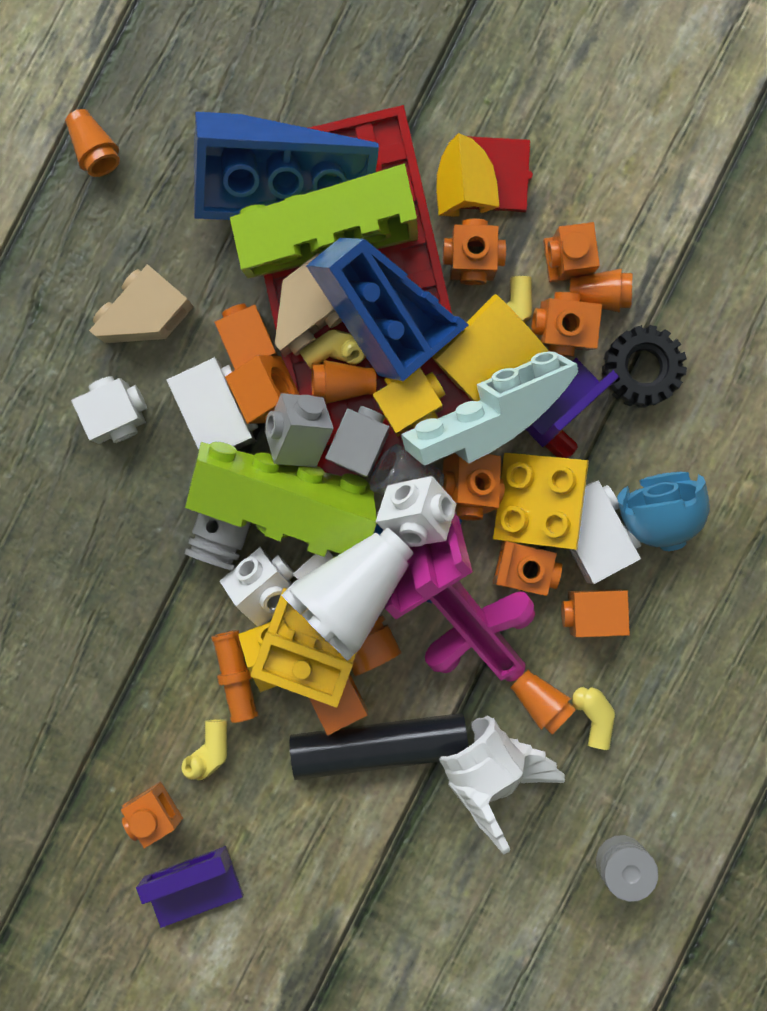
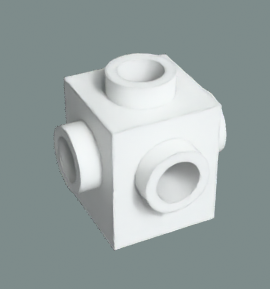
M433 476L387 485L376 523L383 530L386 528L392 530L408 547L446 541L455 514L456 502Z
M259 547L250 556L241 561L233 571L222 578L220 583L235 606L258 627L272 619L283 588H289L292 585L290 579L294 576V572L279 555L272 560Z

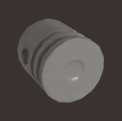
M199 513L192 533L196 534L195 538H190L188 542L192 545L191 549L186 548L184 554L233 571L236 567L235 564H232L233 560H238L240 557L236 553L237 549L242 550L251 522H247L243 527H238Z
M626 835L613 836L599 847L596 855V868L610 892L617 898L628 902L640 901L651 894L658 881V867L653 857L635 838Z

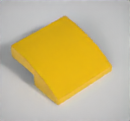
M494 294L466 322L469 325L440 349L432 359L472 401H479L478 383L492 378V375L501 369L516 368L530 362L531 358L536 354L548 352L549 350L522 319L498 295Z
M284 587L283 590H282L281 595H282L288 588ZM280 595L250 676L337 708L357 652L347 661L308 623L302 614L300 615Z

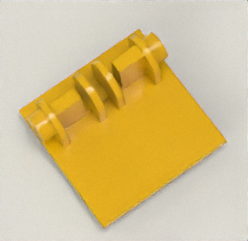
M504 453L501 479L504 481L505 490L503 499L496 512L493 539L577 550L589 460Z

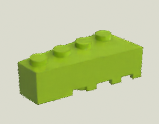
M405 164L307 194L291 196L281 202L268 206L251 205L241 209L240 214L230 217L240 267L247 279L301 267L317 253L321 254L339 238L365 239L376 249L418 240L417 216Z
M224 442L200 443L185 508L238 527L245 526L247 522L254 523L257 529L264 533V536L280 542L285 537H294L309 544L307 551L323 557L326 556L328 550L341 554L374 534L377 517L373 484L368 483L364 478L354 474L338 476L326 473L318 466L274 464L272 455L269 453L260 452L253 455L240 452L234 446Z

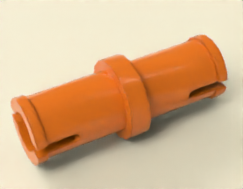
M239 630L227 631L211 636L221 674L217 675L219 685H224L232 723L247 721L259 716L249 681L252 678L250 676L251 673L248 667H246L238 636L240 634Z

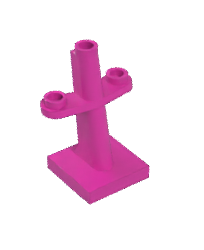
M455 513L446 541L409 547L414 554L406 561L409 566L386 603L385 609L396 620L425 601L431 600L454 626L435 640L425 653V662L434 672L449 673L458 666L461 656L472 647L501 681L504 679L509 682L515 681L523 675L526 665L500 631L512 627L522 629L528 626L535 616L534 603L525 592H515L480 608L459 581L473 571L460 520Z

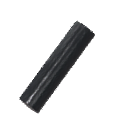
M463 713L342 728L328 736L325 730L290 735L289 739L294 780L440 762L441 756L448 757L458 754L469 747Z

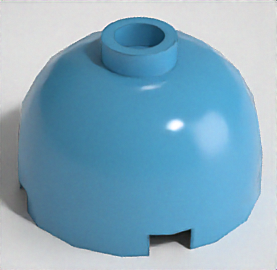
M689 472L658 474L639 480L640 485L644 488L635 490L632 493L629 491V486L621 490L617 499L625 527L638 541L646 545L660 547L663 551L681 549L687 544L686 541L694 538L703 529L710 512L709 495L705 479L699 474L697 481L690 480Z

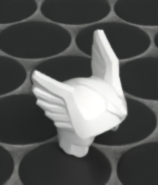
M486 716L484 718H477L472 722L475 742L458 754L448 757L441 756L439 760L449 779L448 785L470 811L479 828L504 855L510 852V847L495 819L489 802L509 796L516 790L520 782L564 783L565 774L557 769L556 762L546 757L545 751L532 749L531 745L519 743L518 739L509 738L500 729L494 718Z

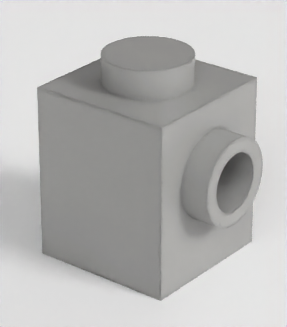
M281 393L274 411H270L266 419L265 434L274 464L317 466L334 429L323 397Z
M360 406L358 412L347 408L325 459L369 479L390 432V427L383 424L385 416L364 406Z

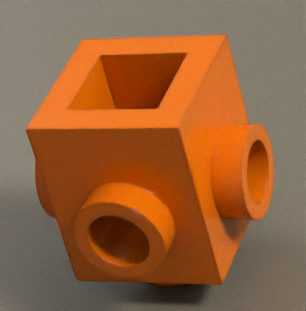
M477 218L465 219L462 221V225L454 224L452 237L444 238L443 265H451L450 280H460V283L464 285H484L487 281L494 280L498 266H505L506 240L498 239L499 226L488 225L487 220ZM468 246L484 247V250L479 254H473L469 251Z
M555 292L554 299L544 300L541 302L540 308L534 309L531 330L537 335L544 346L549 347L548 350L550 352L554 351L562 356L574 357L575 349L585 351L597 349L602 304L580 302L581 294ZM563 320L566 322V330L562 325Z
M456 453L444 459L443 471L439 475L438 483L456 502L455 512L459 519L467 521L482 520L484 514L499 508L505 490L504 481L500 478L501 456L487 454L469 464Z

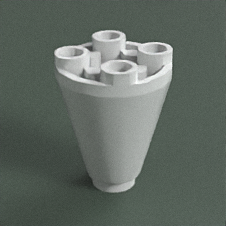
M386 528L380 535L374 533L296 580L281 596L300 615L302 614L308 623L348 661L363 645L409 566L406 561L414 553L392 530Z

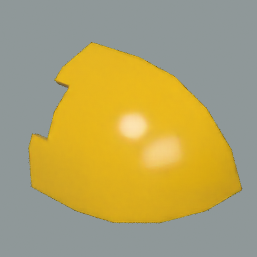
M460 133L448 143L438 167L436 184L438 216H460L459 209L466 207H479L480 213L499 207L498 186L493 164L484 149L472 138Z

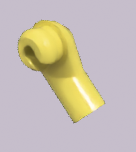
M514 276L510 278V301L506 304L524 323L532 316V277Z
M329 330L300 351L301 356L310 369L312 364H320L329 357L349 364H358L365 358L364 353L352 335L339 330Z
M580 687L573 694L572 704L576 710H583L591 720L588 746L609 750L615 719L614 709L600 690L593 687L589 688V690L585 687Z
M214 719L205 721V744L192 755L187 756L182 762V773L187 779H206L225 763L227 758V720Z

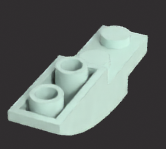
M554 351L536 354L531 358L530 362L516 368L501 369L495 372L492 378L477 384L479 401L465 402L459 405L456 411L440 418L423 420L414 429L401 434L405 450L424 466L452 453H456L469 464L512 440L546 412L577 375V364Z

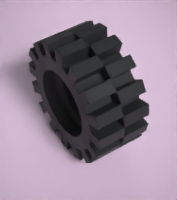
M642 325L636 326L630 331L627 330L610 345L603 358L605 364L602 366V374L607 376L614 370L619 376L609 386L614 391L612 396L616 399H623L625 405H638V408H645L649 405L654 406L672 396L673 392L679 389L683 383L680 380L686 375L687 367H683V361L687 359L685 352L680 353L678 349L682 345L679 340L675 339L672 341L669 338L671 334L666 329L661 332L657 331V326L649 325L647 328H642ZM648 351L658 359L660 371L653 382L640 383L629 374L628 360L634 352Z

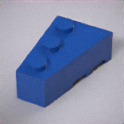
M339 238L306 265L378 376L404 381L469 325L439 304V300L434 295L422 290L406 277L408 275L365 239Z

